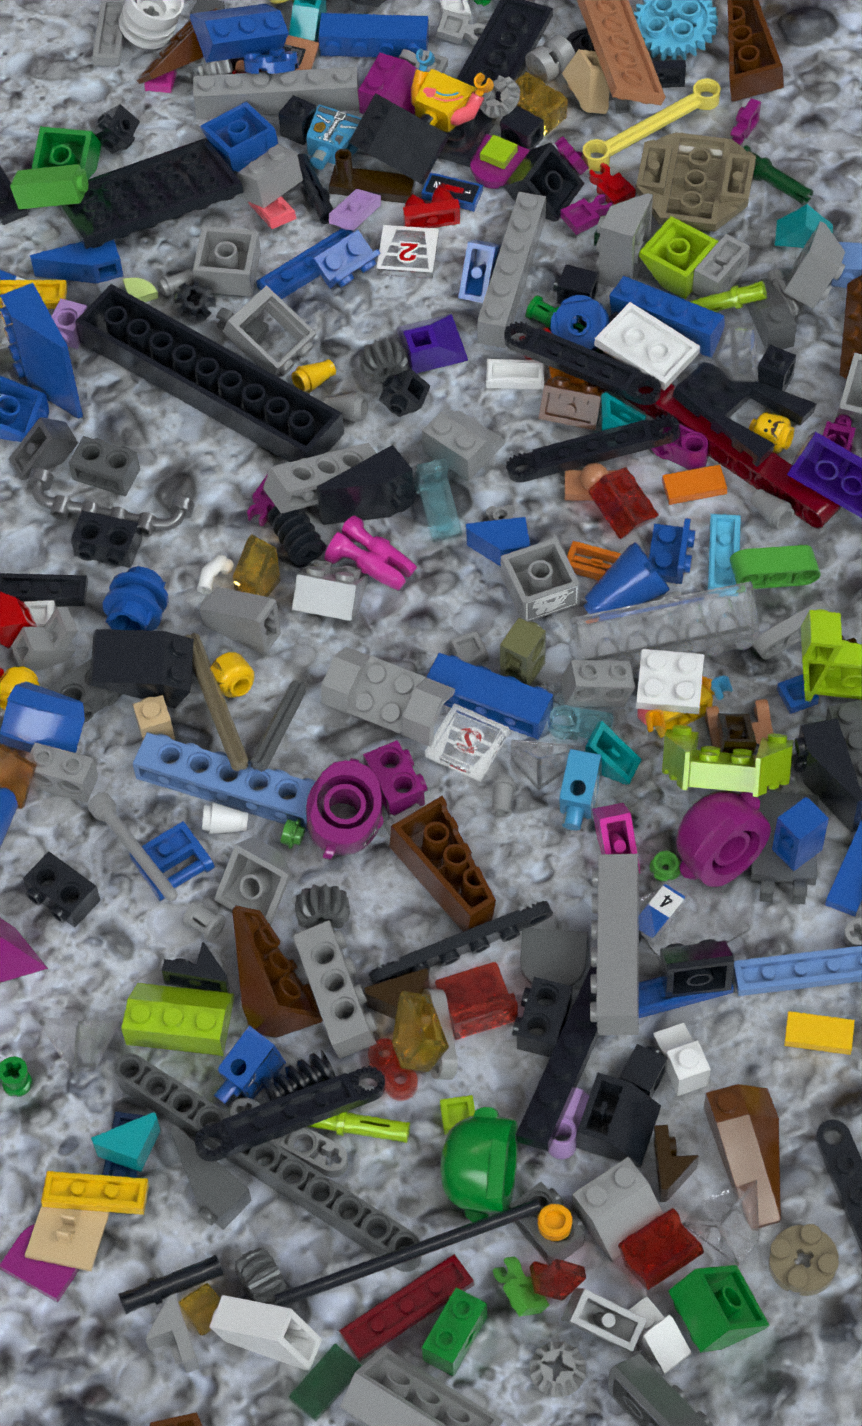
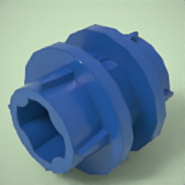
M139 565L130 568L127 572L114 576L109 586V592H107L102 603L103 611L107 615L106 623L113 630L153 631L157 629L162 620V613L169 603L168 593L164 588L166 582H163L160 575L155 571L140 567Z

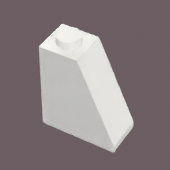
M222 1295L209 1326L227 1343L310 1371L322 1338L291 1308Z

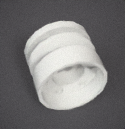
M125 0L119 18L120 30L126 39L145 49L164 47L172 38L184 6V0Z

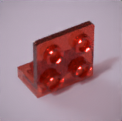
M496 962L435 981L436 989H442L446 994L455 1040L515 1022L518 1016V1003L514 992L508 993Z

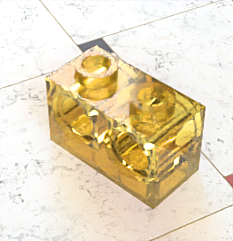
M527 71L515 81L520 89V98L516 106L544 120L545 136L567 118L568 98L561 92L554 90L540 78L534 77Z

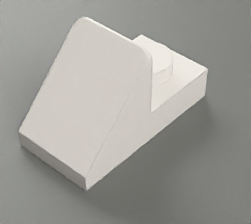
M647 1296L629 1309V1311L647 1319L637 1343L647 1356L661 1368L664 1375L691 1355V1350L672 1316L664 1317Z

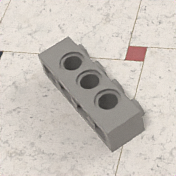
M369 443L333 452H326L310 458H302L286 464H278L270 467L263 489L281 514L318 504L317 486L377 453Z
M328 920L294 934L293 938L327 1034L338 1057L341 1059L377 1044L373 1032L378 1030L372 1013H365L362 1004L368 1001L361 984L355 985L353 976L357 975V971L351 957L345 958L342 949L347 948V943L340 929L335 931ZM333 957L329 963L322 964L326 958ZM343 984L342 988L338 991H332L336 985ZM353 1012L351 1017L341 1019L344 1014Z

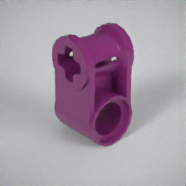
M679 424L681 434L676 441L651 448L658 457L672 461L685 467L687 470L703 468L708 462L707 438L702 433L695 432ZM664 427L663 434L664 432L668 433L669 430L671 431V427Z

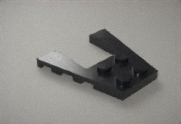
M705 361L675 387L672 395L696 417L699 418L702 415L712 423L710 428L717 434L722 432L732 440L731 446L739 453L743 451L748 453L753 458L752 463L757 467L772 454L775 444L729 417L751 398L801 426L814 413L817 405L812 401Z

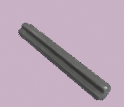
M296 680L290 683L251 758V767L254 770L258 769L263 772L268 768L306 693L305 683H299Z

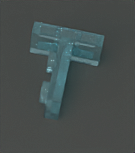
M446 458L416 465L414 486L416 493H420L432 542L462 536V529L447 477L449 469Z

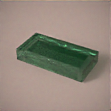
M335 1343L289 1395V1400L317 1422L350 1384L354 1373L362 1365Z

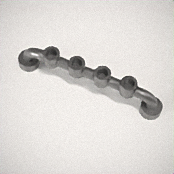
M33 468L28 478V483L32 486L34 500L40 506L51 509L50 514L54 518L65 520L69 513L79 514L80 517L82 510L139 522L141 535L145 537L152 536L153 530L168 531L176 528L182 523L184 518L192 516L195 503L189 498L174 496L169 507V511L173 515L167 519H160L147 512L135 514L121 507H112V509L100 507L92 501L75 502L62 495L49 497L44 494V490L51 488L54 476L45 469Z

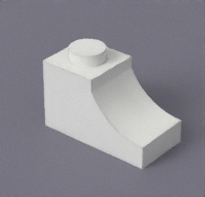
M684 1023L653 1033V1041L656 1048L667 1057L666 1071L677 1096L709 1085L711 1071L698 1040H693Z

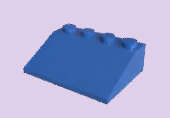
M30 283L0 295L3 308H0V315L4 324L7 325L3 329L11 344L8 346V349L15 362L13 363V368L18 379L24 378L28 387L45 393L47 400L78 419L83 417L68 345L35 285Z

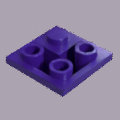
M452 314L397 327L400 341L408 354L409 367L416 374L468 361Z

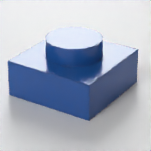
M803 674L777 684V691L790 714L819 703L818 695H814L811 702L805 701Z

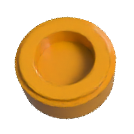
M549 1204L540 1211L538 1215V1230L544 1238L551 1241H560L570 1234L572 1215L565 1206Z

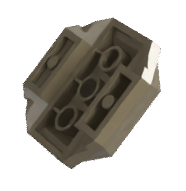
M675 132L663 136L656 141L653 139L644 143L636 183V193L638 196L647 193L653 195L652 215L659 225H663L672 216L695 229L715 232L748 207L756 156L749 151L747 152L732 139Z

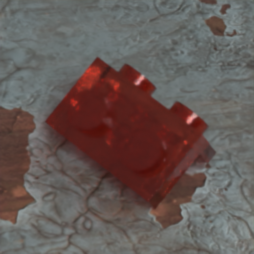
M627 467L604 475L588 490L589 495L619 539L625 538L634 529L652 522L659 516L651 501L646 497Z
M674 1208L658 1216L655 1220L618 1244L625 1267L647 1290H650L704 1253L702 1244L682 1225L679 1214Z

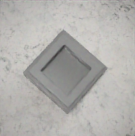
M478 631L449 640L452 654L464 662L476 665L489 660V654Z

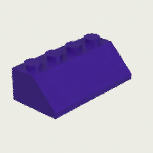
M816 431L811 433L796 454L787 475L862 518V458Z

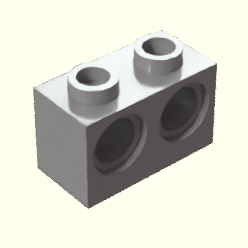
M725 234L695 268L692 292L701 297L729 291L748 268L750 246Z
M571 660L560 679L565 706L624 707L635 689L630 661Z
M34 743L23 768L30 788L88 803L98 779L94 758L39 743Z

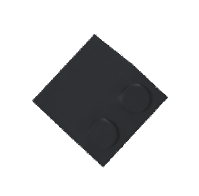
M552 143L530 149L503 187L515 202L518 192L546 196V219L556 222L561 217V210L570 205L585 183Z
M706 939L698 944L683 945L675 943L668 945L666 948H661L659 966L665 998L731 990L735 961L726 940Z

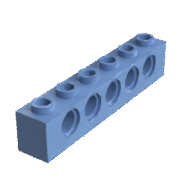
M146 733L132 763L136 779L282 824H286L287 819L294 821L301 819V826L306 827L305 831H308L306 805L310 790L316 782L315 780L293 777L280 769H266L263 772L258 769L254 770L251 767L252 762L250 760L247 762V769L234 771L227 754L224 752L214 753L204 750L194 743L184 744L174 741L164 734L154 735ZM170 760H177L175 763L172 764L166 763ZM198 769H207L201 773L195 772ZM230 777L236 778L235 780L230 782L224 781L225 779ZM258 786H263V787H265L264 789L259 790V791L253 790L254 788H256V787H258ZM287 795L295 796L292 799H283V797Z

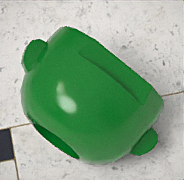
M490 1106L481 1107L475 1111L473 1116L464 1118L456 1123L447 1134L441 1155L440 1175L443 1191L454 1205L464 1209L466 1218L471 1222L509 1209L514 1192L518 1158V1143L515 1135L518 1130V1124L513 1119L499 1117L498 1110Z

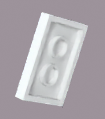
M631 302L597 335L594 342L596 347L619 362L636 368L643 374L650 375L651 377L654 376L655 379L659 380L663 390L678 377L700 352L699 345Z

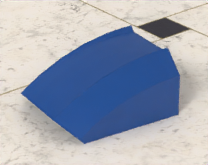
M247 101L199 126L226 164L237 172L278 144L275 128Z
M0 376V439L22 442L40 417L48 418L47 396L43 392Z
M27 681L15 685L7 698L8 702L0 730V743L29 753L34 743L76 753L85 720L83 702Z

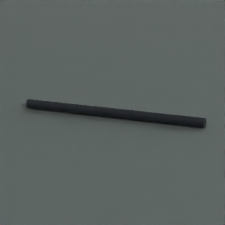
M537 1199L280 1292L275 1294L277 1304L284 1307L540 1213V1204Z

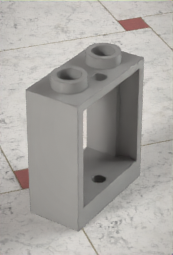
M267 285L227 321L223 333L257 366L275 376L279 373L283 376L287 374L295 364L293 360L299 355L302 358L305 357L314 347L312 341L316 335V332ZM264 309L298 341L278 362L243 330Z

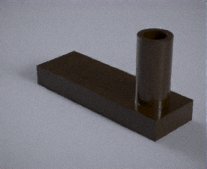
M348 149L336 151V165H334L329 183V194L349 196L354 190L359 189L380 195L383 201L406 203L408 198L414 193L416 181L410 177L398 173L353 168L351 152Z

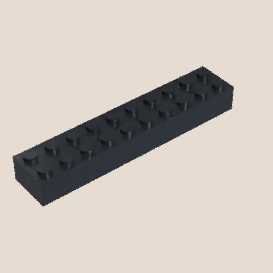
M110 284L75 321L81 344L288 462L329 452L344 435L343 415L340 411L113 284Z

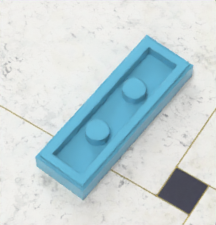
M710 515L708 595L738 596L739 588L729 560L732 554L740 550L741 515Z

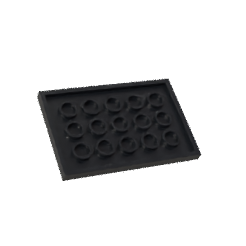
M203 138L90 178L88 180V191L85 193L81 203L58 205L84 247L88 249L100 247L105 242L116 238L128 237L131 233L141 229L153 228L163 221L178 219L191 211L206 209L216 202L231 200L236 195L244 193L241 181L207 138Z

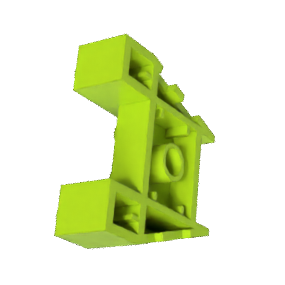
M824 609L809 610L801 625L805 701L811 702L814 695L862 700V644L842 640L841 613L829 612Z
M674 725L673 729H667L665 733L662 773L669 774V779L677 781V786L682 790H688V787L750 792L753 793L754 797H758L767 793L768 786L769 789L775 790L779 788V784L787 785L790 782L794 740H787V735L768 734V738L761 739L757 755H752L753 751L747 749H734L733 753L720 752L719 747L702 746L701 750H697L699 732L692 731L690 726Z

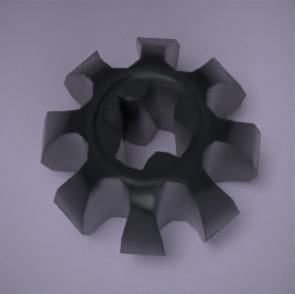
M193 279V286H188L186 281L178 287L184 293L174 294V303L183 304L176 311L181 317L186 313H190L189 321H197L196 315L202 314L204 319L209 317L212 313L207 307H216L217 298L208 297L209 294L213 293V288L209 284L204 288L200 287L201 280ZM191 295H196L200 299L199 305L194 306L193 302H189L191 301Z

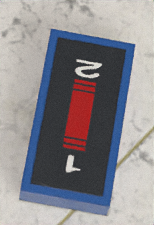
M430 172L421 192L422 199L431 201L434 191L440 185L450 192L454 199H458L461 209L475 212L483 193V185Z

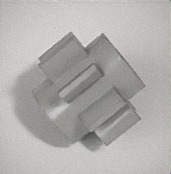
M203 58L204 65L198 67L200 76L222 75L233 71L230 59L206 63L205 58Z

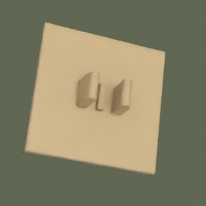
M41 1205L25 1258L92 1272L110 1212L42 1207Z

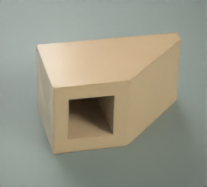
M578 49L562 75L567 81L569 89L580 102V107L585 112L606 114L609 108L610 89L596 51Z

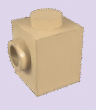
M163 695L147 697L133 704L142 740H144L147 732L154 735L164 734L175 740L172 722Z

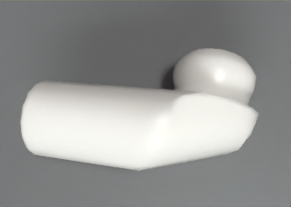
M225 555L214 557L202 568L197 591L202 594H210L215 576L219 572L224 575L231 572L234 565L233 561L227 559Z

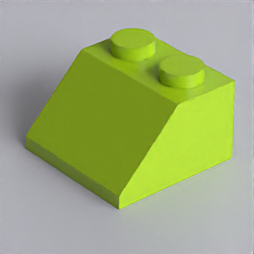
M671 216L639 251V257L661 287L686 299L693 290L695 268L719 241Z

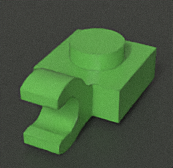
M515 1256L504 1259L508 1273L505 1267L493 1269L495 1279L500 1283H506L502 1288L519 1317L540 1314L550 1306L534 1277L525 1276L521 1263Z

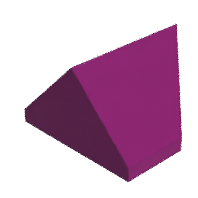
M0 918V983L48 969L19 931Z

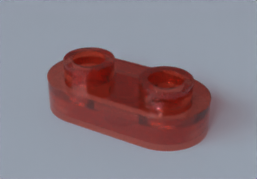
M388 1038L376 1040L377 1044L369 1047L368 1060L371 1068L376 1067L385 1076L386 1093L397 1101H405L412 1098L418 1089V1078L413 1067L395 1041ZM387 1050L390 1052V1055L381 1057L379 1053ZM398 1077H405L407 1079L403 1084H399L395 1080Z

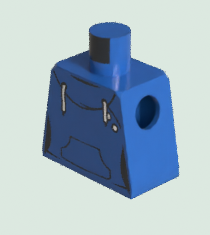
M249 1026L218 1067L217 1071L225 1081L213 1096L228 1108L240 1094L245 1098L254 1099L264 1088L261 1079L267 1077L271 1081L273 1073L280 1071L286 1064V1061L273 1043Z

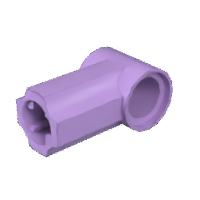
M576 1088L556 1133V1136L565 1135L569 1139L566 1141L554 1139L549 1149V1154L556 1159H567L576 1151L577 1130L590 1096L582 1089Z

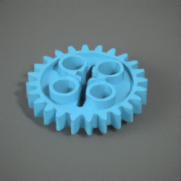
M643 0V5L636 4L637 12H633L647 50L651 52V58H655L660 54L662 61L667 56H671L672 60H676L679 55L686 60V54L689 52L697 56L696 49L706 50L705 42L712 43V35L717 34L718 18L716 7H713L712 0Z

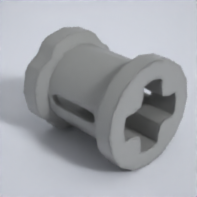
M197 900L187 909L183 918V924L186 927H194L204 934L206 940L212 942L222 932L226 924V918L222 914L216 915L204 907L203 902Z

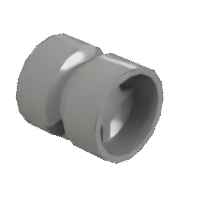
M555 35L546 41L543 46H538L527 53L525 62L532 77L543 85L556 78L559 73H563L576 53L564 36Z

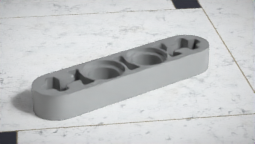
M241 1098L232 1105L230 1115L233 1116L262 1104L250 1098ZM307 1127L271 1140L325 1176L331 1178L338 1177L347 1170L348 1156L345 1148ZM300 1138H309L313 1142V1146L309 1151L302 1153L294 1148L295 1142ZM320 1146H322L323 1155L332 1158L337 1154L340 1163H333L331 1166H327V1159L318 1154Z

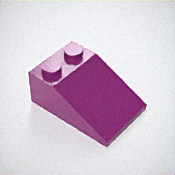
M379 53L358 89L359 113H365L376 93L415 115V107L411 103V86L415 70L418 68L406 60Z

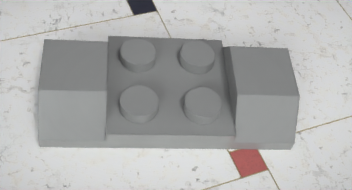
M345 647L333 657L321 684V703L431 747L434 741V725L443 704L454 695L455 689L374 656Z

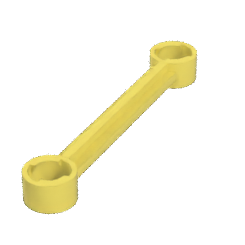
M705 78L698 80L693 86L692 94L607 141L594 139L586 142L583 146L582 160L589 167L588 170L600 171V164L605 163L609 166L610 157L695 109L711 110L717 107L720 101V85L713 79ZM701 92H710L713 96L704 97L701 96ZM591 153H601L604 155L601 158L590 157Z

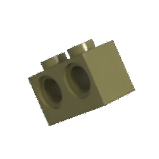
M518 618L500 644V675L512 676L521 683L530 686L545 665L546 630L542 629L535 622H527Z

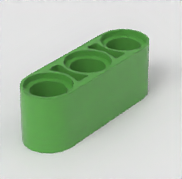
M809 545L743 549L732 554L729 560L738 588L745 590L809 585L817 581L821 576L813 548Z

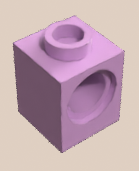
M60 299L52 314V318L68 347L78 349L80 341L75 321L87 309V305Z

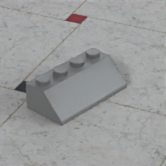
M386 1347L354 1373L340 1405L354 1419L364 1422L369 1426H502L503 1420Z

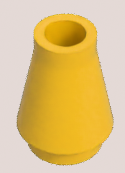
M330 359L298 366L296 371L291 374L293 385L306 393H311L327 379L336 375V368Z

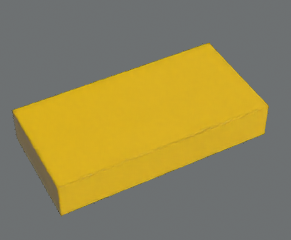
M788 1011L784 1046L851 1055L855 1020Z

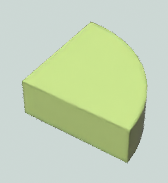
M141 278L123 279L126 292L141 301L147 302L159 298L156 288L150 282Z

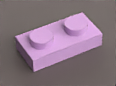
M359 189L354 190L329 213V224L354 231L381 206V196Z

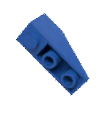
M114 239L105 242L97 248L86 249L82 242L30 255L35 277L94 284L124 277L121 259Z

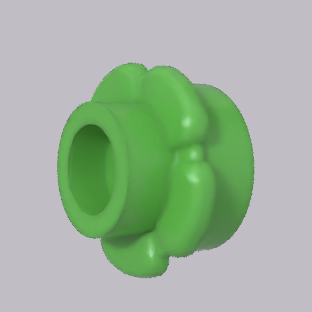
M287 819L280 843L289 845V849L293 848L294 844L300 846L306 827L301 826V819H297V821Z
M662 851L651 860L649 869L651 873H654V877L657 880L666 882L668 879L675 880L680 875L679 868L681 862L674 853ZM668 866V869L664 870L662 867Z

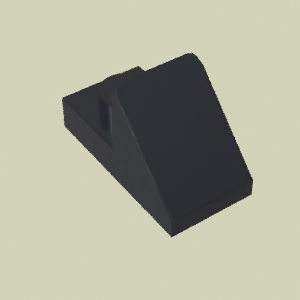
M204 942L201 945L197 964L182 958L175 960L164 959L161 971L165 985L229 993L230 988L227 975Z

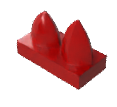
M440 185L434 191L431 203L426 204L420 197L412 194L403 207V224L407 227L436 228L460 224L459 201L454 199L450 192Z

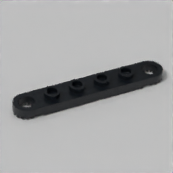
M517 321L515 324L510 323V326H507L504 331L505 344L510 350L635 403L652 405L661 396V385L654 376L651 377L650 375L643 374L636 368L543 329H536L527 323L524 324L522 321L518 323ZM516 333H523L526 335L525 339L522 338V341L521 339H519V341L515 339L514 341V339L511 337ZM648 386L654 390L653 393L650 392V395L649 393L647 395L643 393L642 395L641 392L639 393V389Z
M661 415V418L658 416L650 421H647V419L532 449L533 452L518 453V456L513 455V458H509V461L506 463V469L509 478L515 482H526L583 467L590 463H598L673 443L680 437V425L677 418L675 419L674 416L670 417V415H667V417ZM664 427H671V431L669 430L668 433L664 432L663 434V432H659ZM521 465H528L526 467L527 470L524 469L523 472L522 470L519 472V470L516 471L515 469Z
M548 901L537 902L536 906L532 904V908L528 906L521 912L516 910L399 957V961L387 962L386 966L382 964V968L378 966L376 969L371 970L372 972H369L368 975L372 985L425 968L429 972L430 967L440 963L442 966L453 964L460 959L462 954L472 951V954H477L488 949L492 942L500 939L502 942H507L518 937L523 928H530L550 918L553 915L552 909Z
M363 1066L361 1069L351 1073L338 1075L227 1117L219 1123L211 1126L207 1125L196 1134V1153L203 1160L210 1162L218 1161L379 1099L385 1091V1076L376 1067ZM370 1078L377 1082V1087H374V1090L373 1088L370 1091L369 1089L365 1090V1088L362 1089L361 1085L359 1086V1082ZM214 1137L222 1143L218 1149L208 1150L203 1145V1142L207 1138Z
M827 1120L818 1127L815 1140L862 1253V1158L849 1128L839 1120ZM829 1130L838 1131L841 1134L842 1142L837 1145H831L825 1141L823 1135L825 1132H829Z

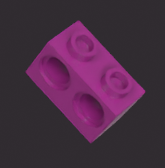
M398 740L363 754L364 765L376 773L380 782L382 804L388 815L392 814L395 816L416 803L420 806L425 805L424 792L428 791L426 782L421 774H415L412 768L414 766L413 758L408 749H402ZM388 764H394V765H396V766L393 767V768H386V767H384V766H386V765H388ZM400 789L410 790L406 793L397 792Z

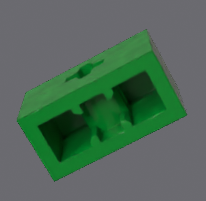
M456 1287L422 1346L423 1361L454 1377L487 1319V1303Z

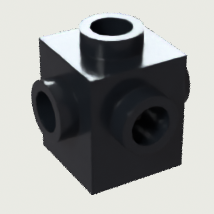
M119 104L104 112L95 123L97 128L94 134L102 147L114 154L121 149L126 150L132 145L135 140L133 135L140 121Z
M410 368L386 378L382 385L383 390L379 401L398 417L414 413L422 408L430 385Z

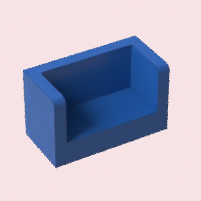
M805 797L777 818L772 850L795 871L823 850L829 818L809 798Z

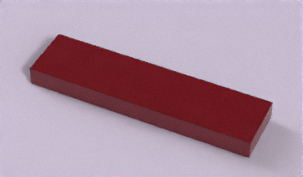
M453 1254L340 1329L339 1334L358 1362H360L447 1304L456 1287L466 1291L474 1286V1280L456 1255Z

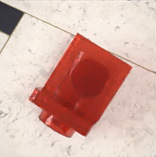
M555 1259L550 1265L534 1261L529 1266L534 1293L563 1301L586 1279L584 1266L560 1259Z

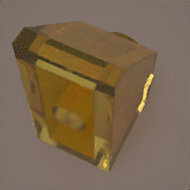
M251 534L246 541L233 574L234 589L240 592L268 597L281 581L276 547Z
M405 991L399 995L392 1044L401 1069L429 1072L449 1048L430 995Z

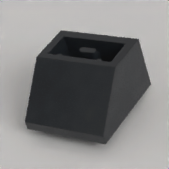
M598 1072L577 1130L576 1148L620 1162L629 1157L636 1167L641 1168L654 1131V1125H656L661 1110V1105L631 1082Z

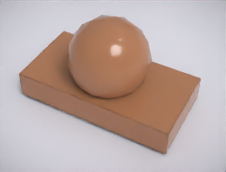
M590 463L582 470L565 471V500L624 501V471L607 470L606 467L599 463Z

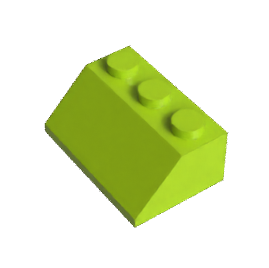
M137 983L127 999L121 1029L125 1043L130 1046L224 1056L235 995L234 993Z

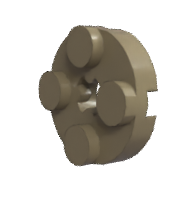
M814 1224L796 1225L783 1230L776 1236L770 1247L768 1266L772 1278L782 1289L800 1293L802 1296H812L821 1293L831 1285L838 1270L839 1255L832 1239L822 1232L818 1226ZM799 1253L811 1257L810 1267L806 1268L803 1264L797 1265L795 1263Z

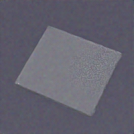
M682 875L667 883L668 886L684 895L685 899L656 935L649 902L661 887L639 899V931H641L642 939L658 960L660 949L666 948L671 944L691 945L698 944L706 939L726 940L729 943L750 931L749 924L743 919L720 887L707 886L699 879L689 880Z

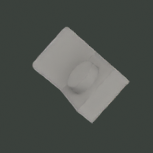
M176 1294L170 1295L146 1337V1343L149 1350L169 1344L175 1363L183 1362L186 1373L200 1368Z

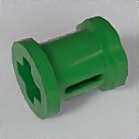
M13 1056L4 1059L0 1063V1081L4 1091L9 1096L16 1097L27 1094L31 1089L32 1078L25 1061Z

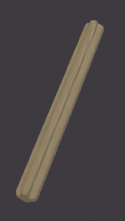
M197 633L186 634L185 637L194 639L192 667L230 765L234 771L245 770L248 767V757L221 689L211 671V664L200 636Z

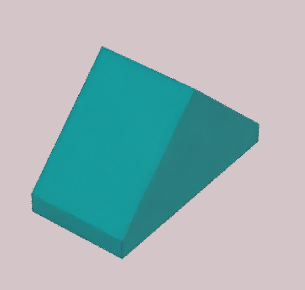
M806 204L777 220L775 246L804 248L820 221L827 225L832 234L833 224Z
M605 392L601 395V431L646 419L644 414Z
M599 721L596 724L585 746V752L601 755L602 776L625 785L630 784L642 759L603 721Z
M153 1112L96 1135L91 1140L98 1157L142 1172L161 1130L157 1116Z

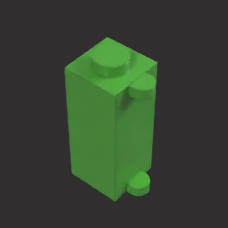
M80 164L18 170L10 185L18 209L81 203L89 186L86 170L81 169Z

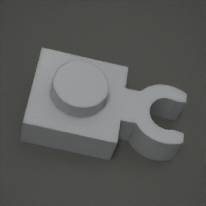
M444 9L436 37L460 45L463 39H466L471 45L475 46L479 39L475 34H481L485 25L480 23L471 25L469 24L470 17Z

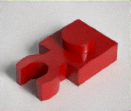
M600 164V172L602 174H596L592 169L589 170L590 182L597 185V193L599 195L605 194L607 204L612 202V205L636 196V189L619 172L612 176L610 174V167L607 164Z

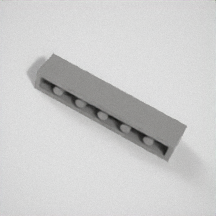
M357 67L294 70L275 74L259 72V74L240 73L193 76V96L197 119L216 118L246 101L260 115H278L292 95L315 104L316 109L320 104L339 111L359 110Z
M518 192L477 320V337L480 344L506 348L504 331L507 326H510V323H514L546 220V196Z
M638 854L598 855V868H592L593 887H598V894H592V913H598V920L591 921L592 940H597V947H591V966L597 967V974H591V994H597V1002H590L591 1022H597L598 1035H639Z

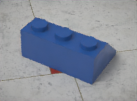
M266 3L190 14V20L206 63L242 58L246 52H260L261 55L269 54V49L283 48L289 34L281 11Z

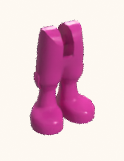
M355 515L344 523L341 533L337 532L334 535L324 556V559L332 564H336L343 557L349 558L356 562L357 568L361 569L362 573L368 574L380 583L397 591L406 582L403 576L410 577L417 569V566L403 553L393 547L388 540L370 535L364 529L362 519ZM354 542L362 544L368 549L369 552L360 549L354 544Z

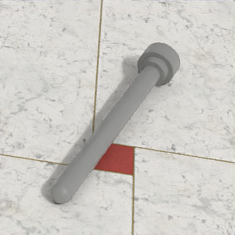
M105 792L92 797L88 803V810L95 819L107 822L168 901H174L178 896L177 891L116 815V803Z

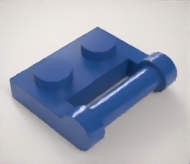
M184 821L142 846L162 873L192 855L196 857L197 860L167 878L174 888H177L203 871L207 873L215 868L212 859ZM129 853L131 861L150 885L158 900L162 901L165 899L146 872Z

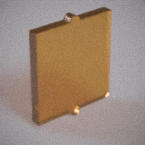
M0 744V788L11 790L16 796L18 808L22 809L25 806L37 765L20 756L16 750L12 751Z

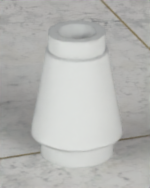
M212 803V806L204 805L201 830L209 831V834L247 830L248 812H242L216 803Z

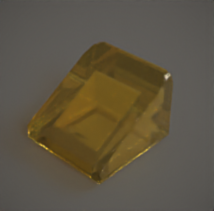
M206 1283L181 1299L178 1303L201 1336L212 1330L209 1326L213 1313L221 1299L211 1286Z

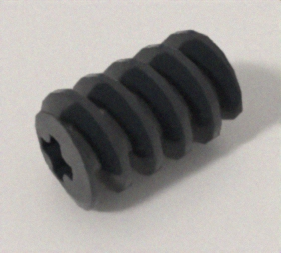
M276 506L271 509L267 516L268 523L273 527L274 533L278 536L279 542L283 544L284 550L288 553L289 559L293 563L305 565L324 553L326 544L321 540L320 534L315 532V526L310 523V517L305 514L304 508L282 514Z
M321 1050V1058L315 1053L309 1055V1064L303 1059L298 1060L297 1070L291 1065L286 1066L285 1076L279 1071L274 1072V1083L267 1077L262 1078L261 1081L269 1100L272 1101L336 1076L327 1056Z

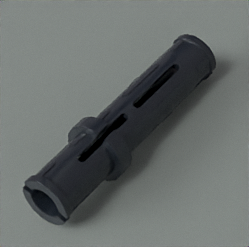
M304 153L298 154L303 177L301 182L308 194V202L312 208H315L322 224H329V213L333 210L330 203V194L322 187L308 155Z
M213 1255L203 1261L157 1279L151 1277L146 1279L147 1283L118 1293L125 1314H129L152 1303L156 1305L163 1303L162 1299L223 1276L217 1256Z

